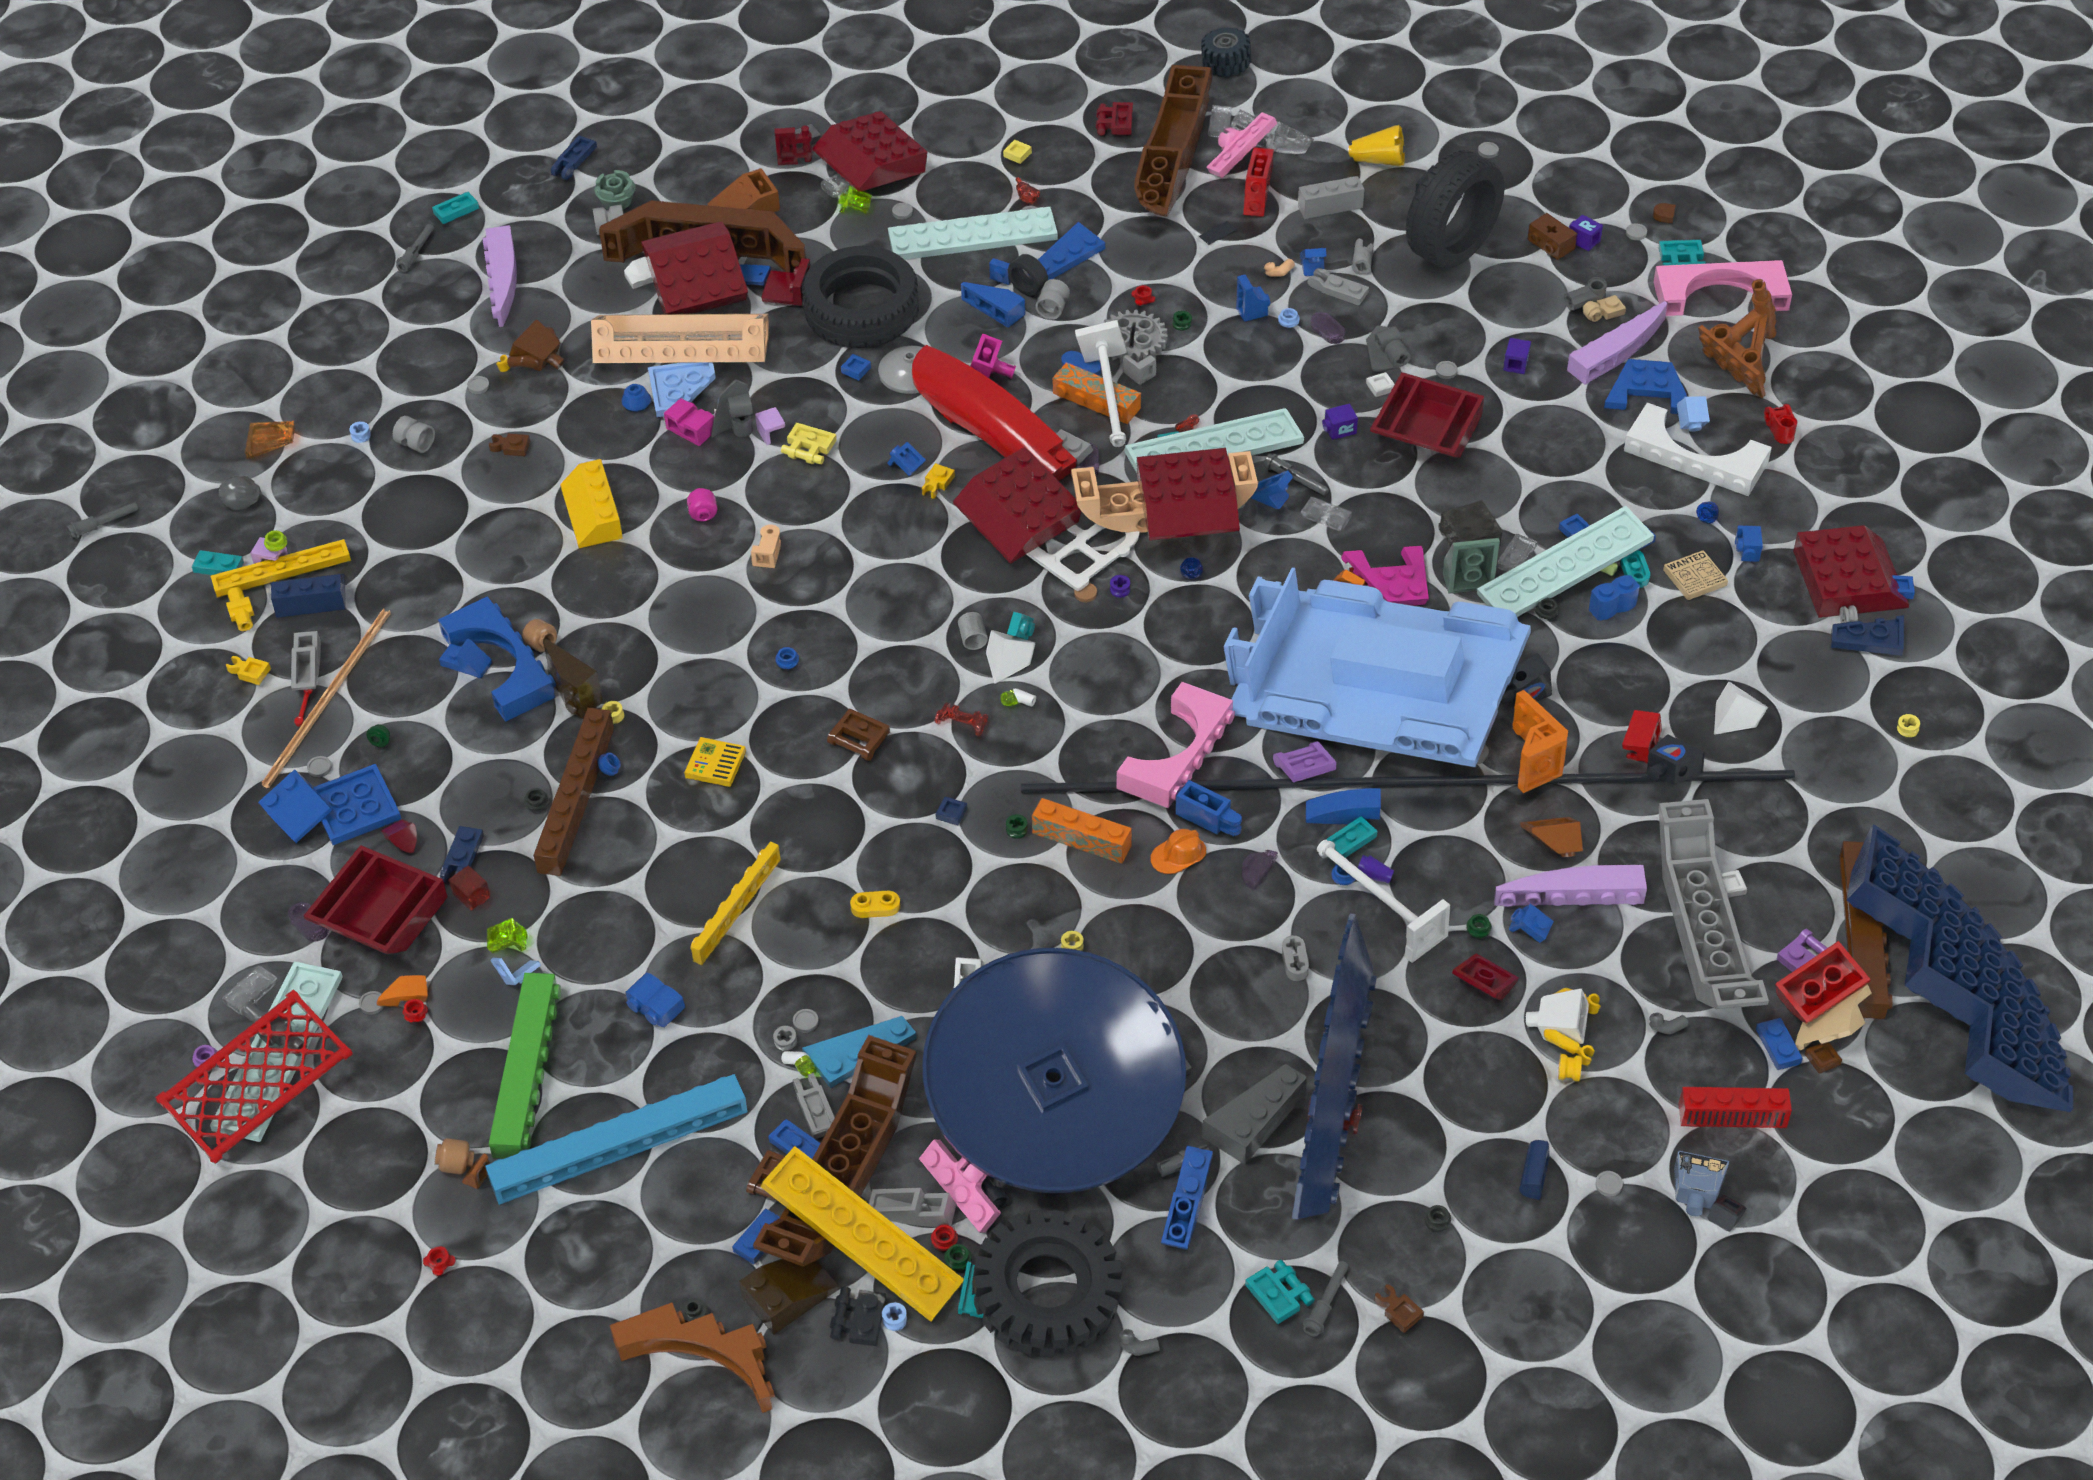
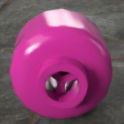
M698 488L688 495L687 506L691 518L696 521H708L716 515L717 503L712 491Z

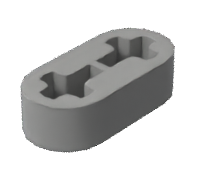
M1291 935L1286 937L1282 942V957L1286 975L1293 981H1302L1308 976L1309 969L1305 943L1298 936ZM1290 946H1294L1297 949L1296 954H1293ZM1294 963H1298L1300 971H1296Z

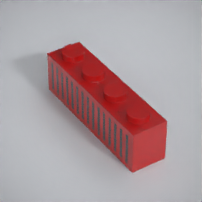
M1682 1087L1678 1104L1681 1126L1787 1128L1792 1111L1789 1088Z

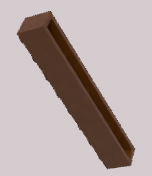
M587 708L533 854L537 873L554 876L562 875L600 770L598 767V757L606 753L614 731L611 710Z
M1843 841L1839 854L1847 952L1871 979L1867 983L1871 994L1861 1001L1858 1007L1863 1018L1885 1019L1887 1010L1892 1008L1893 998L1892 994H1888L1890 973H1886L1888 953L1884 952V947L1886 946V932H1882L1884 923L1876 921L1871 915L1853 907L1846 901L1851 871L1864 842Z

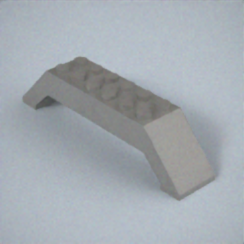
M1709 799L1659 803L1663 882L1697 1000L1715 1009L1768 1005L1769 999L1763 980H1755L1751 976L1715 853L1714 816Z

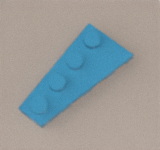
M899 1016L803 1047L802 1051L810 1056L808 1061L827 1085L832 1088L853 1076L858 1053L868 1035L900 1046H905L917 1039V1035L905 1018Z

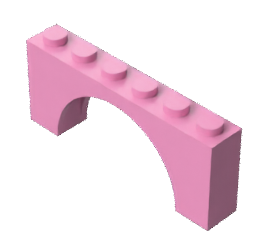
M1782 260L1656 266L1654 286L1659 304L1664 301L1668 303L1666 316L1683 315L1687 297L1694 291L1711 285H1731L1754 293L1751 286L1753 281L1762 279L1763 282H1766V289L1771 293L1776 311H1788L1792 298L1791 288Z
M1181 682L1171 696V713L1186 721L1193 729L1196 737L1192 744L1183 752L1166 759L1140 760L1127 757L1117 771L1116 789L1169 808L1172 802L1176 800V795L1188 780L1191 781L1193 772L1201 767L1203 758L1206 754L1209 755L1215 741L1222 737L1224 728L1227 724L1230 725L1235 716L1233 700Z

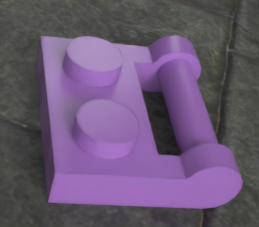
M1318 741L1310 743L1305 748L1284 754L1279 752L1273 755L1276 767H1280L1292 782L1336 770V761Z
M1806 928L1795 940L1777 954L1776 960L1793 972L1815 957L1803 946L1807 944L1819 954L1826 950L1827 947L1814 938L1813 933Z

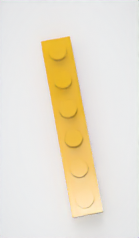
M345 539L280 556L276 561L266 560L211 575L216 596L220 597L227 595L228 590L231 588L239 587L242 590L351 561Z
M770 841L766 848L759 852L757 860L746 869L744 877L739 884L737 883L733 886L727 900L721 902L717 913L706 922L704 930L699 937L694 938L691 943L693 962L703 965L780 862L778 844Z

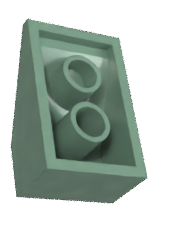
M1499 538L1457 542L1451 545L1444 558L1443 576L1448 594L1477 591V588L1495 579Z

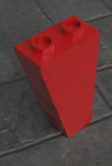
M1253 148L1246 175L1243 215L1264 217L1273 168L1274 149Z

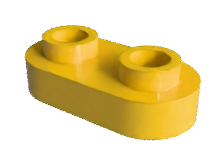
M893 891L860 892L851 898V912L859 918L893 916L900 910V898Z

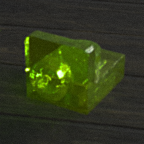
M849 186L845 193L842 192L839 197L838 204H841L839 212L844 213L847 206L866 214L870 208L872 195L863 191L858 192L856 188Z
M513 918L487 928V949L495 953L514 945L520 951L526 950V939L528 938L527 931Z

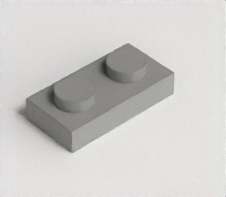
M1062 429L1056 433L1063 440L1062 446L1077 459L1076 464L1078 465L1093 451L1091 444Z

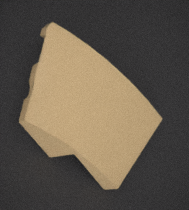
M1868 984L1810 1023L1806 1024L1803 1022L1795 1043L1797 1049L1803 1050L1815 1040H1819L1823 1044L1834 1039L1852 1035L1862 1027L1865 1021L1858 1004L1871 994Z

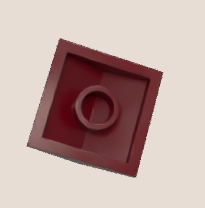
M1477 953L1452 971V974L1499 1000L1504 999L1519 979V977Z

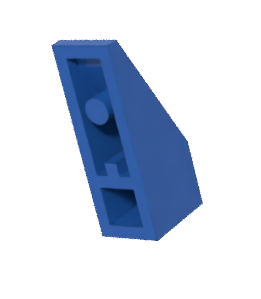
M968 282L961 283L962 300L1009 328L1025 315V299L1011 290Z

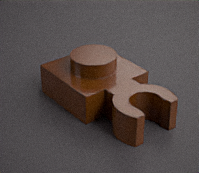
M508 433L506 438L499 434L491 436L493 442L489 443L491 452L503 450L504 455L526 456L530 444L529 435Z
M1386 1284L1384 1292L1389 1295L1388 1297H1382L1378 1292L1375 1294V1303L1380 1307L1386 1308L1384 1315L1403 1333L1424 1316V1311L1406 1294L1398 1298L1395 1289L1389 1284Z

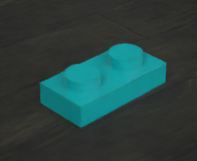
M468 191L433 206L432 209L435 216L445 224L479 209V204Z
M200 550L192 564L193 573L215 575L242 567L244 560L242 556Z
M1013 612L1007 634L1028 640L1029 636H1032L1034 632V618Z
M1360 816L1326 840L1332 841L1335 844L1334 849L1346 858L1377 837V830Z

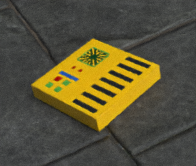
M700 737L684 772L685 778L731 787L746 753V747Z

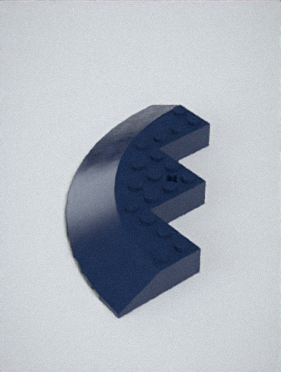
M1873 824L1851 871L1846 901L1853 907L1871 915L1876 921L1889 926L1897 934L1904 935L1910 939L1905 986L1911 992L1929 1000L1934 1006L1949 1012L1957 1020H1962L1970 1025L1965 1067L1966 1075L1973 1081L1979 1082L1991 1089L1996 1095H2001L2009 1101L2071 1112L2073 1110V1086L2068 1083L2071 1072L2064 1062L2067 1058L2066 1052L2058 1042L2062 1038L2056 1024L2050 1023L2047 1016L2050 1010L2048 1006H2044L2039 998L2041 993L2032 979L2027 980L2021 971L2023 964L2013 950L2008 952L2000 942L2003 937L1991 923L1987 925L1984 923V919L1979 914L1980 911L1975 906L1971 909L1962 900L1964 895L1952 883L1949 885L1945 884L1943 878L1934 867L1928 869L1918 861L1919 855L1913 851L1910 853L1906 852L1899 846L1901 843L1899 840Z
M1351 913L1345 927L1346 934H1343L1338 960L1342 961L1339 965L1336 964L1330 992L1331 1001L1327 1008L1324 1027L1327 1028H1325L1320 1044L1319 1064H1317L1314 1085L1316 1086L1313 1095H1311L1308 1113L1311 1117L1309 1122H1307L1305 1131V1149H1303L1300 1162V1170L1302 1171L1297 1183L1292 1219H1302L1327 1213L1330 1210L1331 1204L1336 1205L1339 1196L1340 1183L1335 1181L1337 1172L1342 1173L1344 1157H1340L1339 1154L1341 1146L1346 1147L1348 1131L1343 1130L1345 1120H1350L1356 1102L1357 1090L1355 1088L1361 1065L1356 1064V1061L1361 1059L1365 1039L1360 1038L1362 1028L1366 1029L1372 1014L1373 1001L1369 1000L1370 991H1375L1377 976L1372 975L1373 966L1356 915Z

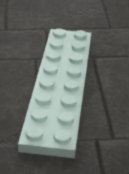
M1051 207L888 228L892 252L905 260L1058 240Z
M1284 408L1125 445L1124 452L1137 473V457L1217 448H1226L1227 455L1228 453L1250 451L1252 456L1303 444L1304 436L1288 410Z
M1624 506L1477 588V595L1487 606L1511 610L1519 617L1538 606L1539 601L1558 595L1652 542L1654 535L1627 506Z
M294 961L269 1011L286 998L285 995L294 989L298 992L301 999L322 1020L343 978L341 971ZM297 1003L291 1007L293 1015H306ZM292 1020V1032H304L306 1020ZM310 1021L308 1032L315 1033L318 1026L313 1021ZM257 1034L251 1047L264 1048L266 1043ZM313 1037L308 1038L307 1048ZM276 1043L273 1046H269L270 1048H284L283 1045L279 1046ZM252 1052L249 1056V1064L262 1065L265 1053ZM270 1053L267 1065L280 1066L283 1063L284 1054ZM288 1054L286 1066H299L302 1055ZM244 1069L237 1071L233 1081L239 1082L243 1080ZM248 1070L246 1081L260 1082L263 1070ZM268 1070L265 1082L278 1083L281 1080L282 1071ZM288 1070L285 1072L284 1083H290L295 1071ZM230 1086L225 1098H240L242 1087ZM255 1086L246 1087L244 1098L258 1099L261 1088ZM266 1087L263 1092V1099L271 1102L281 1096L278 1087ZM226 1103L223 1115L237 1116L240 1104ZM220 1104V1106H219V1108H218V1110H217L215 1116L220 1113L221 1104ZM244 1104L242 1116L252 1119L260 1112L258 1104ZM273 1115L244 1139L260 1142ZM212 1120L210 1124L211 1130L214 1132L218 1129V1120ZM225 1120L221 1125V1133L232 1135L239 1129L237 1121Z

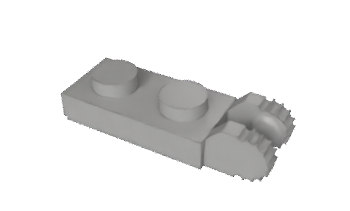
M1320 268L1315 269L1314 275L1309 277L1307 281L1310 287L1321 291V293L1358 306L1369 293L1368 286L1329 274L1327 270Z
M811 1073L808 1074V1082L811 1089L804 1091L799 1078L793 1079V1086L812 1137L818 1139L826 1135L835 1117L822 1086H819L815 1074Z

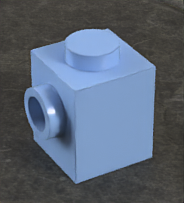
M1706 396L1685 397L1677 403L1680 429H1689V431L1695 432L1702 430V427L1710 422Z

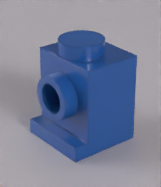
M1738 525L1735 544L1736 551L1740 552L1741 561H1760L1763 547L1761 526Z

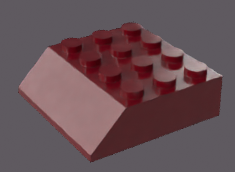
M882 111L831 125L813 146V151L858 192L924 173L926 169L928 151Z
M722 221L641 241L663 314H694L747 299L748 290L730 233Z
M1401 372L1371 426L1370 432L1460 458L1482 416L1484 396Z
M1026 447L1021 448L974 476L953 501V504L1010 564L1077 524L1081 515V510L1074 496Z
M1226 448L1137 457V480L1149 541L1240 531L1237 495Z
M1865 525L1797 532L1793 552L1818 618L1840 616L1841 607L1845 606L1848 609L1852 605L1856 607L1858 614L1909 608L1908 600L1898 592V589H1900L1898 582L1893 579L1892 575H1897L1883 539Z
M360 845L303 917L310 922L383 953L392 954L406 951L448 896L443 879Z

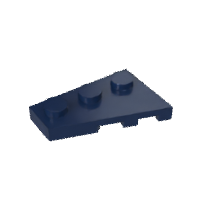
M1904 615L1896 616L1894 620L1885 621L1884 618H1877L1874 622L1870 623L1853 621L1833 624L1831 629V648L1902 656L1904 650Z

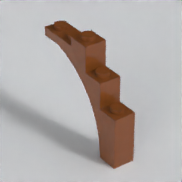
M669 1303L609 1325L621 1361L659 1352H680L698 1355L725 1366L744 1380L753 1390L762 1413L772 1410L771 1398L775 1397L770 1381L764 1382L762 1377L765 1374L762 1364L764 1360L763 1349L767 1347L762 1332L756 1333L753 1324L725 1333L722 1322L716 1323L713 1313L685 1323L682 1312H676L673 1303Z

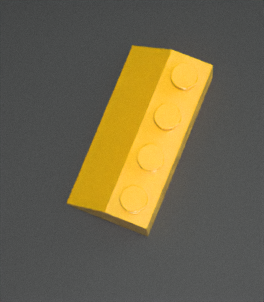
M601 459L578 464L560 484L578 548L623 539L620 519Z

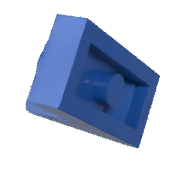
M1326 248L1305 249L1300 252L1304 276H1313L1317 268L1324 269Z
M1287 470L1259 481L1257 489L1250 498L1275 509H1280L1289 498L1286 490L1289 487L1288 483L1293 478L1292 474Z
M466 639L461 647L450 643L440 657L439 662L440 666L481 679L492 664V659L473 641Z

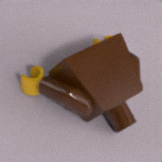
M536 319L512 344L510 357L501 355V362L496 364L501 372H506L511 367H525L541 371L548 363L558 370L565 359L557 354L560 341L552 327H545Z

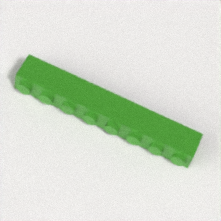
M524 973L489 1140L492 1158L505 1159L518 1154L522 1150L530 1149L531 1135L529 1131L530 1127L535 1125V1112L533 1111L534 1106H538L540 1100L538 1086L544 1080V1069L542 1066L543 1062L548 1060V1047L546 1046L547 1041L552 1040L553 1030L551 1021L556 1019L557 1014L555 1001L560 999L561 986L557 984L555 974Z

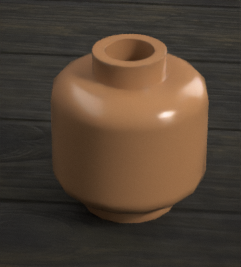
M534 619L526 624L522 637L525 644L538 652H545L543 641L547 639L555 644L557 631L551 624L541 619Z
M446 1138L442 1144H437L434 1164L438 1165L441 1172L463 1174L467 1166L472 1167L474 1151L469 1150L470 1145L467 1141Z

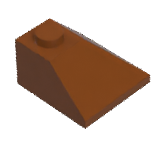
M1570 817L1520 822L1521 828L1552 851L1561 854V857L1576 856L1575 852L1583 851L1580 821Z

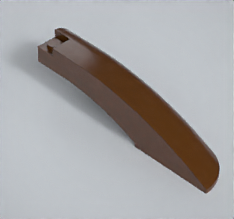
M1171 66L1155 125L1146 145L1143 146L1134 185L1136 196L1141 205L1156 215L1168 217L1187 177L1210 99L1209 90L1213 78L1211 67Z

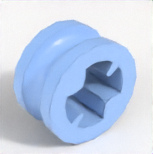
M359 421L350 426L349 430L354 442L363 443L370 439L371 433L367 423Z
M896 1302L886 1305L882 1311L884 1326L891 1331L902 1329L907 1323L905 1307ZM897 1313L899 1319L893 1320L891 1314Z

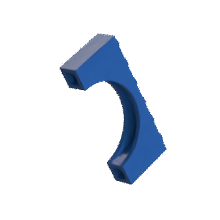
M488 596L438 619L441 634L449 645L451 643L462 646L466 639H470L474 643L499 646L516 659L515 669L508 680L497 689L491 691L494 706L505 722L556 698L554 692L556 683L553 677L545 673L541 661L535 660L531 648L523 644L520 633L513 631L510 620L502 616L498 604H493Z

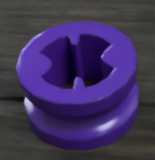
M1124 575L1112 577L1110 580L1111 594L1119 598L1127 596L1130 593V579Z

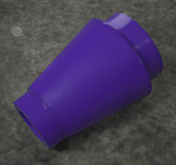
M1363 855L1358 869L1370 879L1388 884L1394 870L1371 855L1369 857Z

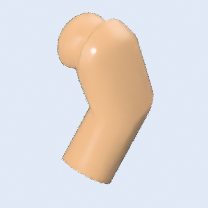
M1287 259L1280 266H1275L1274 262H1268L1264 266L1265 273L1269 277L1285 276L1294 268L1295 263L1291 259Z

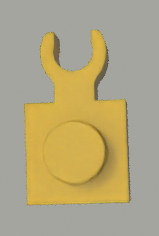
M935 463L925 476L922 495L924 496L927 491H931V498H935L938 489L945 490L955 477V470Z
M232 656L231 659L235 665L226 664L229 673L237 674L240 680L260 685L271 670L268 662L252 657L242 661L239 657Z

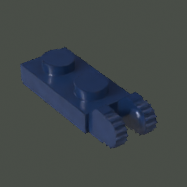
M578 136L557 158L558 160L551 168V174L557 176L562 172L561 177L568 180L573 175L574 170L597 148V142Z
M459 826L439 875L444 883H447L452 871H456L454 883L457 885L463 883L484 837L483 829Z

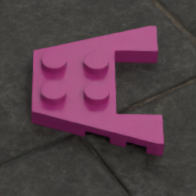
M1422 546L1403 547L1401 555L1406 565L1379 568L1370 567L1362 550L1343 552L1341 556L1342 561L1345 564L1349 562L1354 568L1353 573L1362 577L1369 587L1378 589L1382 593L1384 600L1414 606L1425 605L1429 599Z

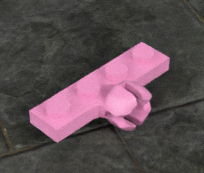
M1262 112L1244 130L1239 131L1232 127L1224 129V132L1228 134L1221 132L1218 138V144L1222 147L1223 151L1207 166L1208 171L1223 178L1277 124L1275 118Z
M934 1139L920 1156L919 1160L946 1193L951 1195L956 1205L979 1232L986 1233L1001 1214L982 1191V1182L988 1175L974 1167L963 1157L957 1161L941 1140Z

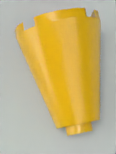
M1395 125L1353 140L1352 145L1348 146L1349 157H1353V160L1358 162L1403 166L1405 164V152H1403L1404 138L1400 125Z

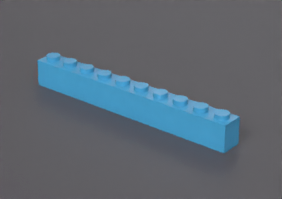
M735 1074L721 1077L709 1084L696 1086L690 1091L679 1095H672L654 1104H647L641 1109L630 1113H623L616 1118L596 1123L584 1130L574 1131L565 1137L554 1141H547L543 1145L529 1150H522L508 1158L498 1159L485 1166L488 1178L500 1205L747 1113L746 1098Z

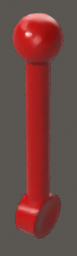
M313 689L304 690L305 694L299 716L294 720L298 727L304 722V712L309 694L313 692Z

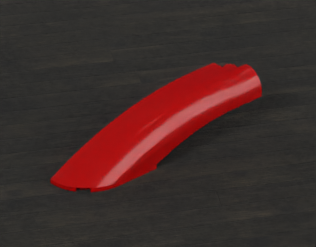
M925 345L916 354L912 363L913 383L919 393L950 423L955 422L996 449L1005 458L1026 447L1058 481L1069 475L1071 469H1075L1077 459L1062 446L1063 440L1030 409L997 383L955 357L928 345Z

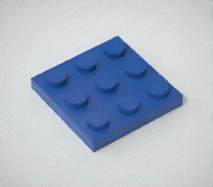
M376 764L314 787L332 809L321 820L332 846L402 819Z

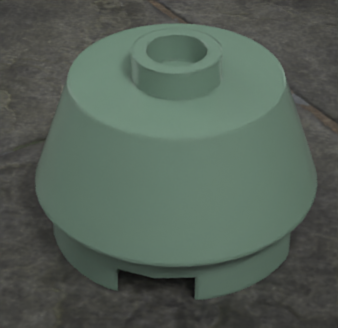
M614 170V174L604 176L603 173L597 178L594 191L606 209L609 210L610 206L622 205L623 210L632 202L635 183L629 178L627 172Z

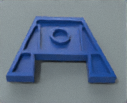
M1628 359L1605 401L1604 408L1625 410L1627 395L1670 398V413L1678 414L1677 403L1688 396L1672 362Z

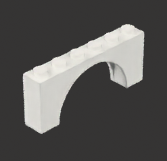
M1650 403L1645 405L1626 435L1625 452L1749 496L1769 462L1772 447L1750 440L1745 447L1728 455L1706 456L1696 454L1676 444L1668 435L1665 428L1667 409Z

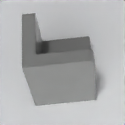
M1125 355L1123 356V372L1141 385L1156 376V359L1150 355L1137 363L1131 357Z

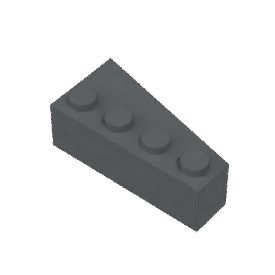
M1284 1064L1205 1118L1202 1126V1138L1245 1165L1306 1095L1307 1077Z

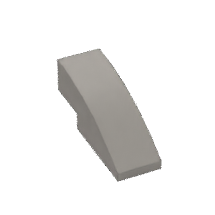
M317 631L294 633L291 663L292 691L316 689L321 652V640Z
M921 1188L872 1189L868 1203L890 1221L927 1227L951 1226L956 1208V1203L949 1193L924 1194Z

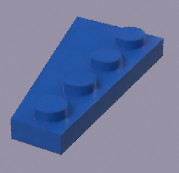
M1078 222L1038 260L1044 266L1048 274V280H1051L1104 250L1105 242Z

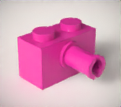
M982 333L970 366L988 378L991 373L995 372L1012 379L1016 368L1015 365L1013 366L998 360L997 355L1002 341Z

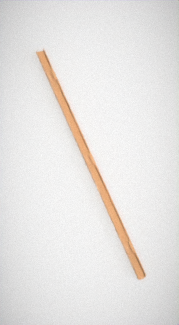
M383 608L262 781L264 787L270 788L385 623L391 614L390 610L385 612Z

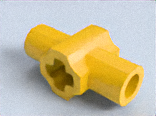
M239 587L231 588L227 592L230 602L226 603L231 621H236L240 631L250 630L253 627L251 616H254L249 596L244 597L243 591Z

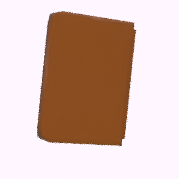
M484 1153L474 1162L463 1178V1184L475 1189L480 1188L488 1176L485 1166L489 1165L490 1162L487 1154Z

